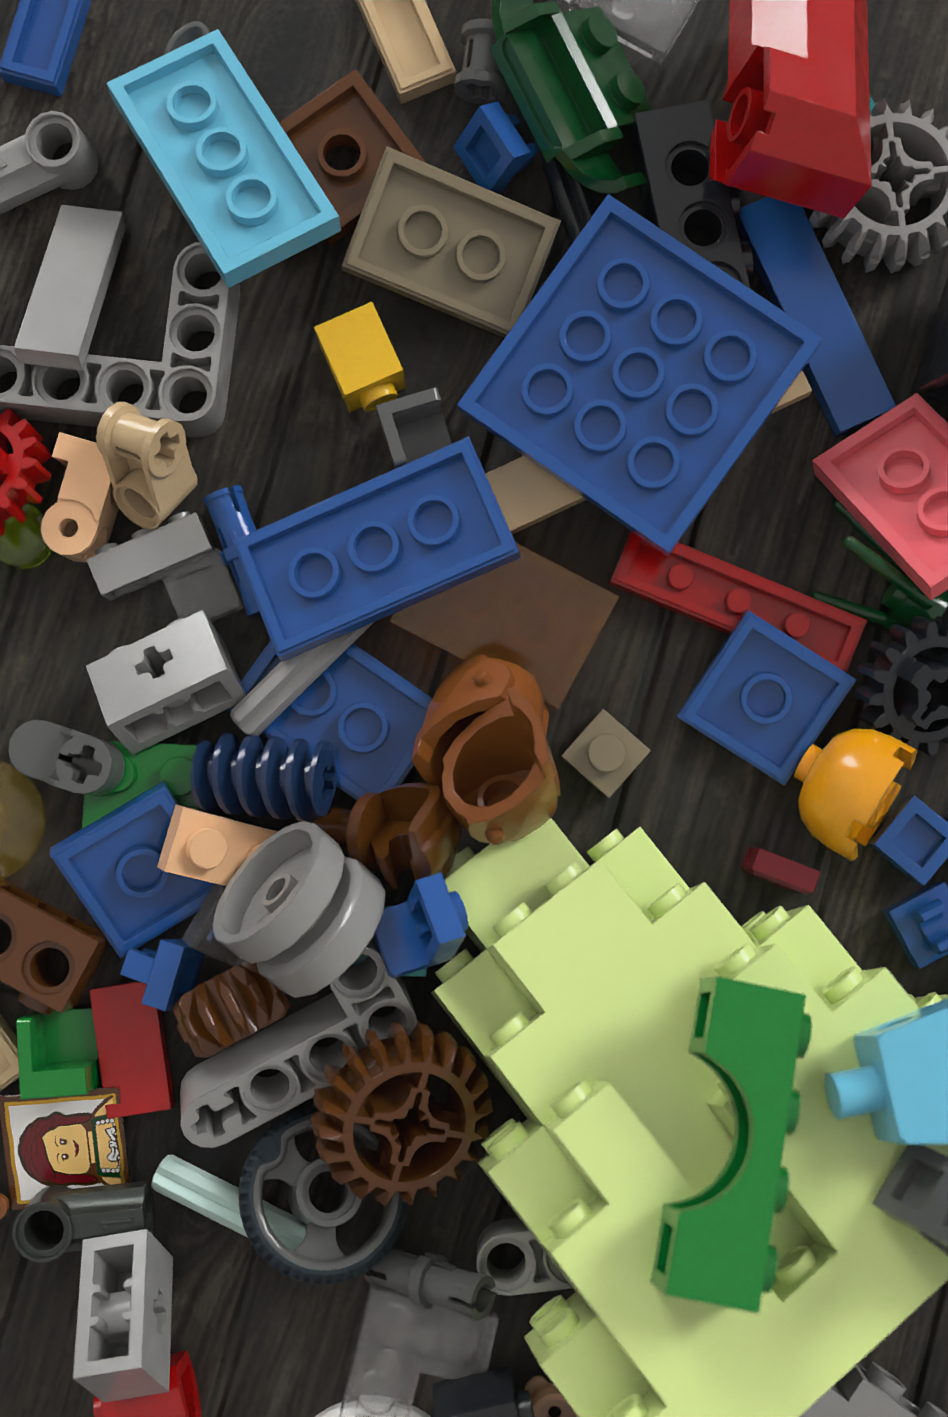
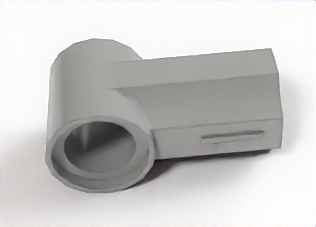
M56 111L41 113L31 121L25 135L0 146V214L58 187L76 190L85 187L93 180L99 165L97 151L71 117L63 112ZM72 143V148L62 159L52 160L57 148L63 144Z

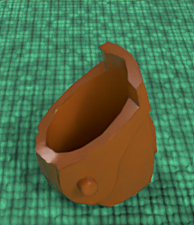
M485 654L468 659L454 668L438 687L428 706L423 726L415 737L411 760L421 777L427 783L437 784L443 791L442 773L444 767L442 759L454 739L474 719L495 705L507 700L506 689L516 687L529 701L539 718L545 736H547L549 713L544 705V696L534 675L514 663L488 658Z
M516 687L506 689L507 700L495 705L474 719L454 739L442 759L444 767L442 773L443 795L447 808L464 829L468 830L472 838L479 842L493 845L522 839L539 829L553 817L557 808L558 796H560L559 776L539 718L529 701Z

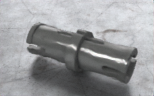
M392 1246L390 1251L375 1266L370 1268L380 1273L377 1274L369 1271L364 1274L369 1284L388 1288L409 1296L410 1301L414 1305L428 1310L432 1309L433 1305L441 1306L477 1321L484 1320L490 1313L496 1295L495 1292L480 1289L484 1287L491 1290L495 1287V1281L491 1276L458 1268L449 1264L445 1256L430 1251L425 1252V1256Z

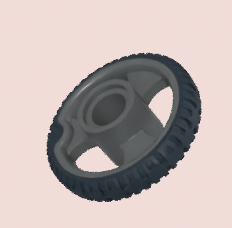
M316 1106L295 1111L278 1120L256 1142L247 1157L241 1174L239 1210L248 1239L256 1252L272 1268L287 1277L301 1282L332 1284L363 1274L375 1266L390 1251L403 1228L409 1204L402 1201L399 1193L396 1192L388 1204L384 1206L379 1223L371 1236L360 1247L347 1255L340 1251L335 1236L336 1226L347 1222L354 1216L362 1199L352 1193L348 1182L340 1184L336 1181L340 1189V1199L337 1206L331 1212L324 1213L312 1205L309 1199V1187L312 1180L318 1174L332 1177L328 1168L329 1163L322 1161L321 1158L311 1163L307 1162L301 1157L295 1145V1136L313 1130L311 1127V1115L319 1111ZM354 1122L353 1136L365 1144V1147L377 1150L379 1141L375 1132H370L366 1124ZM279 1180L289 1185L288 1203L296 1219L306 1225L304 1239L294 1251L287 1248L276 1237L267 1221L262 1198L263 1181Z

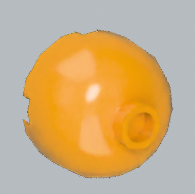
M851 729L839 733L824 749L814 744L811 745L801 759L794 774V778L803 782L798 799V807L801 820L811 835L829 849L850 861H854L858 857L857 842L866 847L902 788L901 785L894 782L895 777L902 766L911 770L918 751L890 735L873 729Z

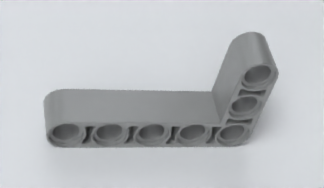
M195 242L185 247L177 256L174 264L162 362L87 354L83 371L19 363L14 346L0 345V377L8 372H17V379L12 388L4 393H0V415L8 408L20 419L98 427L102 415L111 405L118 402L119 395L124 388L130 385H142L144 388L142 397L137 403L133 404V406L138 408L142 416L156 421L164 418L172 419L182 425L186 437H206L216 432L222 425L226 414L240 301V284L238 283L228 288L221 278L216 286L210 289L200 290L194 288L196 280L201 275L207 272L218 273L200 242ZM202 331L215 334L213 342L208 348L195 352L186 349L189 339L194 334ZM70 378L80 379L79 389L74 396L66 400H57L58 388L64 381ZM193 391L207 393L205 404L200 410L188 414L179 412L180 402L186 394Z

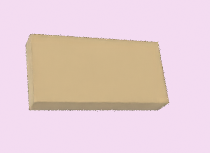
M355 0L400 104L455 82V67L425 0Z

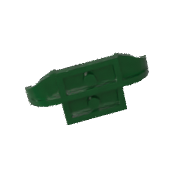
M492 0L491 18L497 42L490 48V51L546 162L558 160L572 178L584 187L599 193L625 192L646 184L647 182L642 172L629 175L620 171L608 152L624 138L623 135L631 133L635 113L650 111L652 108L646 98L644 85L633 72L617 40L616 29L605 16L601 6L561 12L556 1L534 4L533 0Z

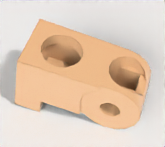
M59 432L52 457L67 468L59 491L58 501L46 511L42 518L41 534L44 542L51 550L74 562L85 563L87 558L96 555V549L108 544L119 507L114 500L112 483L97 443Z

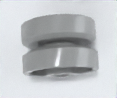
M301 821L282 828L266 839L243 862L228 882L216 906L212 927L215 939L240 959L251 964L256 963L259 974L282 992L294 998L312 995L338 979L357 960L367 946L384 912L385 890L380 880L358 860L345 857L339 844L314 823Z

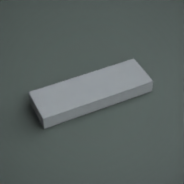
M61 205L14 346L19 363L83 371L126 229L122 212Z

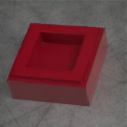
M752 847L747 848L740 866L746 874L805 895L814 892L821 873L818 870L769 851Z

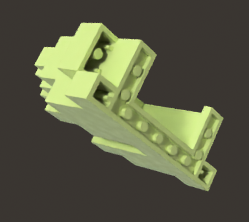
M552 818L539 829L522 839L498 845L489 844L477 855L467 846L456 854L453 866L444 877V881L449 892L456 891L460 895L468 917V929L465 932L481 953L473 958L467 949H464L435 972L443 984L432 991L431 994L527 1117V1120L522 1124L520 1122L516 1123L511 1118L493 1131L490 1137L481 1143L487 1153L476 1162L575 1290V1293L566 1301L562 1295L552 1298L532 1316L529 1323L534 1329L524 1336L542 1369L579 1417H800L948 1280V1256L919 1233L893 1220L872 1204L907 1144H896L878 1140L873 1130L870 1113L839 1120L836 1119L830 1110L824 1084L825 1076L828 1073L859 1068L854 1045L855 1034L948 998V995H938L936 992H932L926 996L914 998L912 994L905 992L886 967L861 970L809 905L785 911L780 905L767 914L764 911L759 912L740 926L705 882L689 888L641 827L625 838L616 828L587 851V854L594 861L590 866ZM715 976L805 994L804 1013L809 1014L812 1021L810 1044L806 1055L802 1059L797 1058L792 1087L800 1093L799 1119L792 1135H785L781 1166H785L788 1169V1196L783 1211L780 1214L774 1213L769 1242L770 1245L775 1246L777 1252L776 1277L770 1293H762L759 1314L665 1295L651 1283L663 1204L688 1198L706 1188L725 1166L733 1145L735 1131L734 1114L727 1091L716 1074L708 1066L688 1053L700 979ZM922 1144L948 1156V1144Z

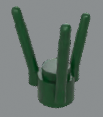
M836 498L833 501L834 509L894 565L892 566L852 536L846 537L843 541L846 549L891 583L881 601L884 606L889 608V611L885 613L821 592H814L811 594V597L863 618L867 622L879 625L889 632L890 626L894 623L911 630L913 616L920 615L932 621L937 616L941 617L948 606V592L945 591L930 601Z

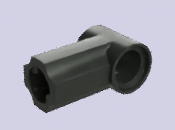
M148 1181L76 1189L62 1185H52L43 1188L18 1214L12 1231L14 1245L23 1257L33 1262L46 1263L57 1259L64 1252L82 1251L84 1239L148 1229L153 1235L155 1215L153 1192L150 1190ZM42 1210L55 1213L62 1220L64 1232L52 1234L45 1231L39 1224L37 1213Z

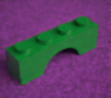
M719 976L700 979L688 1053L708 1066L723 1084L733 1108L735 1131L729 1158L719 1175L697 1194L682 1200L663 1204L650 1282L665 1295L759 1314L762 1293L768 1294L773 1288L777 1271L776 1248L774 1245L769 1244L774 1213L780 1214L783 1211L789 1189L788 1169L785 1166H781L785 1135H792L794 1133L800 1114V1093L797 1089L792 1088L797 1058L802 1059L806 1055L812 1032L811 1016L804 1013L805 994Z

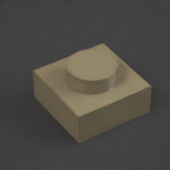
M602 709L560 758L602 795L610 798L651 750L606 710Z

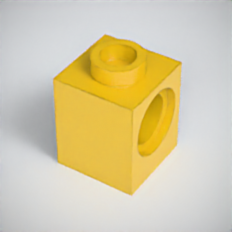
M373 302L314 327L320 348L350 413L362 407L365 412L376 411V405L397 399V392L406 388L403 368Z

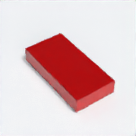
M139 981L96 987L89 990L103 1088L119 1087L121 1104L105 1105L107 1119L168 1110L176 1105L162 1010L141 1004L147 984Z

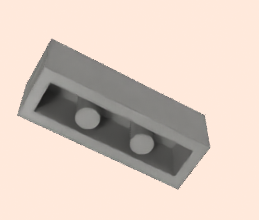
M187 511L170 517L167 520V525L155 530L143 528L131 535L132 540L120 545L109 543L96 549V555L87 558L86 561L100 594L112 601L217 556L218 554L201 517L196 512L192 514Z

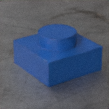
M908 795L870 840L868 845L916 885L925 886L948 858V822L918 797Z

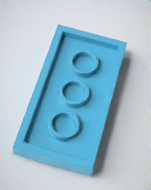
M219 29L107 82L113 102L228 288L341 231L338 213Z

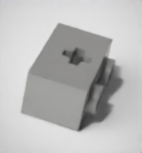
M203 610L186 618L177 619L165 628L130 645L118 647L107 656L86 665L107 727L132 755L237 705L246 696L226 644Z
M148 1229L84 1239L82 1243L73 1379L103 1403L169 1392L173 1256Z

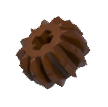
M246 961L222 974L216 975L214 978L183 994L176 1001L172 1011L179 1023L176 1026L185 1044L189 1043L195 1057L209 1058L279 1021L287 1014L290 1004L284 992L259 974L256 963L251 964Z

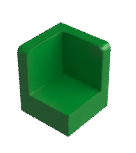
M92 1007L71 1008L63 1013L55 1010L53 1015H45L35 1011L17 1019L20 1100L87 1095L102 1084Z

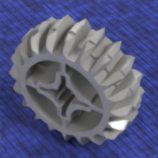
M884 98L874 105L870 114L872 186L845 218L816 210L813 211L809 218L812 228L826 227L828 229L822 240L823 249L832 247L837 242L845 247L841 256L842 264L850 262L858 254L864 256L863 264L866 273L873 271L880 263V260L883 259L890 274L899 271L906 260L915 268L927 260L930 256L929 252L933 254L941 253L948 245V126L938 130L931 124L934 120V108L926 111L918 118L912 115L910 99L900 104L896 113L891 112ZM931 198L929 216L917 223L906 225L905 215L909 211L910 206L916 205L919 199Z

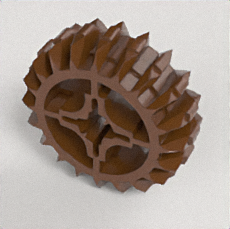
M392 1021L388 1038L380 1040L375 1031L366 1029L365 1042L367 1046L357 1052L353 1046L343 1044L341 1052L347 1063L343 1067L325 1064L324 1076L330 1086L314 1089L313 1100L319 1111L311 1115V1127L315 1136H318L315 1146L322 1161L329 1163L328 1168L332 1177L340 1184L348 1182L352 1193L360 1199L372 1191L376 1201L386 1206L393 1195L398 1192L402 1201L412 1206L416 1191L424 1187L429 1194L438 1198V1181L448 1176L450 1179L461 1182V1171L457 1165L461 1160L479 1161L478 1149L473 1141L490 1137L489 1126L483 1118L493 1112L492 1101L485 1092L489 1087L487 1085V1077L480 1067H475L476 1059L466 1046H457L453 1036L446 1031L441 1030L433 1036L428 1025L418 1022L408 1036L400 1023L397 1024ZM429 1074L447 1081V1104L437 1103L434 1097L430 1095V1090L426 1085ZM354 1122L366 1124L370 1132H375L379 1141L377 1150L369 1149L353 1139Z

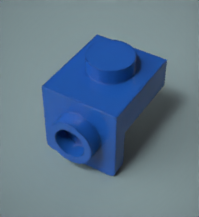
M442 873L416 880L405 903L384 909L373 935L388 976L390 978H397L452 960L466 936L464 931L468 929L467 912L460 895L456 891H448Z

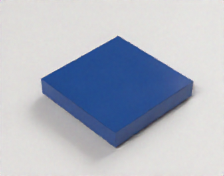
M746 609L676 715L682 721L785 786L804 754L813 745L856 682V679Z
M164 781L50 848L51 858L120 958L127 954L128 949H137L221 898L226 888L223 885L165 872L157 868L175 804L179 805Z

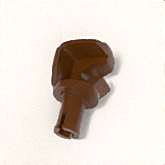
M406 783L381 793H365L358 798L352 809L331 807L327 815L310 822L320 827L339 846L347 847L350 858L358 860L369 870L380 869L390 890L398 888L399 875L410 868L416 880L442 873L444 878L453 866L462 835L461 824L447 808L443 791L435 783Z

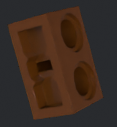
M0 879V919L8 924L12 933L9 948L5 952L0 951V981L20 991L17 999L23 1005L45 1015H53L55 1010L63 1013L78 1006L111 944L101 930L9 881ZM51 948L63 952L69 961V973L63 982L52 979L46 972L45 958Z

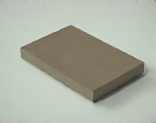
M386 146L341 270L505 338L530 304L561 221Z

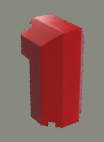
M729 0L728 82L722 100L733 103L728 122L716 119L710 137V179L731 187L840 218H845L872 186L867 0Z

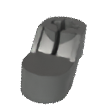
M44 720L25 722L14 731L9 741L8 753L10 761L17 771L73 793L102 796L118 787L124 776L125 762L123 754L116 745L105 739ZM61 754L73 757L72 762L60 759Z

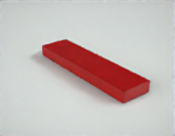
M632 531L629 534L609 582L610 586L730 635L747 609L844 672L848 670L867 622L863 618L679 542L670 555L667 556Z

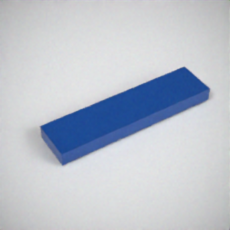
M765 197L742 207L739 219H735L736 226L742 239L747 240L750 244L753 263L772 304L823 337L821 345L803 370L834 436L838 437L868 424L894 408L896 404L803 207L770 197Z

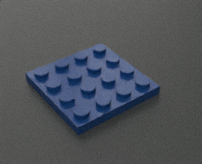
M608 194L457 406L459 411L659 551L669 556L817 351L823 337Z

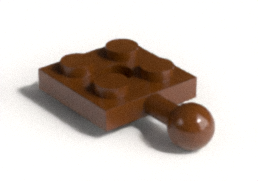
M356 69L279 122L339 215L341 231L325 239L329 246L356 228L386 146L425 162ZM338 146H350L360 154L358 162L347 170H336L326 163L329 152Z

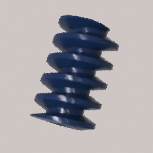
M224 733L220 736L215 747L211 741L203 740L197 745L192 759L190 778L194 803L201 811L208 813H218L223 810L226 814L240 816L247 812L249 816L261 818L271 814L273 818L288 820L295 816L299 821L313 822L317 818L327 815L332 806L337 784L335 750L331 742L321 740L316 745L311 757V748L308 741L297 738L292 742L287 752L284 739L274 736L267 741L265 748L260 737L256 735L245 737L241 746L237 736L232 733Z

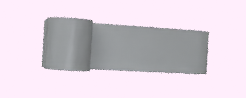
M374 936L361 953L367 955L368 958L360 965L349 967L338 979L332 982L330 987L333 993L195 1065L185 1074L181 1081L180 1123L184 1136L192 1144L208 1148L224 1145L314 1096V1089L330 1086L324 1076L325 1064L343 1067L347 1063L341 1052L343 1044L353 1046L357 1052L367 1046L365 1042L366 1029L375 1031L379 1039L383 1040L388 1038L392 1021L397 1024L400 1023L409 1036L418 1022L406 984L402 976L397 978H390L388 976ZM384 1006L397 1007L389 1015L383 1017L372 1016V1013L378 1008ZM326 1037L339 1039L333 1045L327 1047L313 1045ZM266 1069H277L280 1071L271 1077L256 1075Z

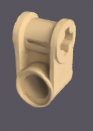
M116 402L105 411L97 428L96 440L97 447L103 456L112 483L114 500L123 514L133 523L142 528L156 529L198 484L197 475L192 467L186 446L185 431L180 423L172 419L164 418L156 421L142 416L137 407L126 402Z

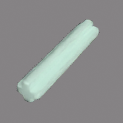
M167 1155L161 1161L151 1183L154 1191L247 1237L240 1216L238 1187L174 1155ZM263 1200L264 1212L270 1228L287 1248L294 1251L304 1239L306 1225L298 1221L294 1215Z

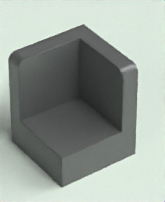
M437 387L376 405L380 426L394 469L452 444L442 413V400Z

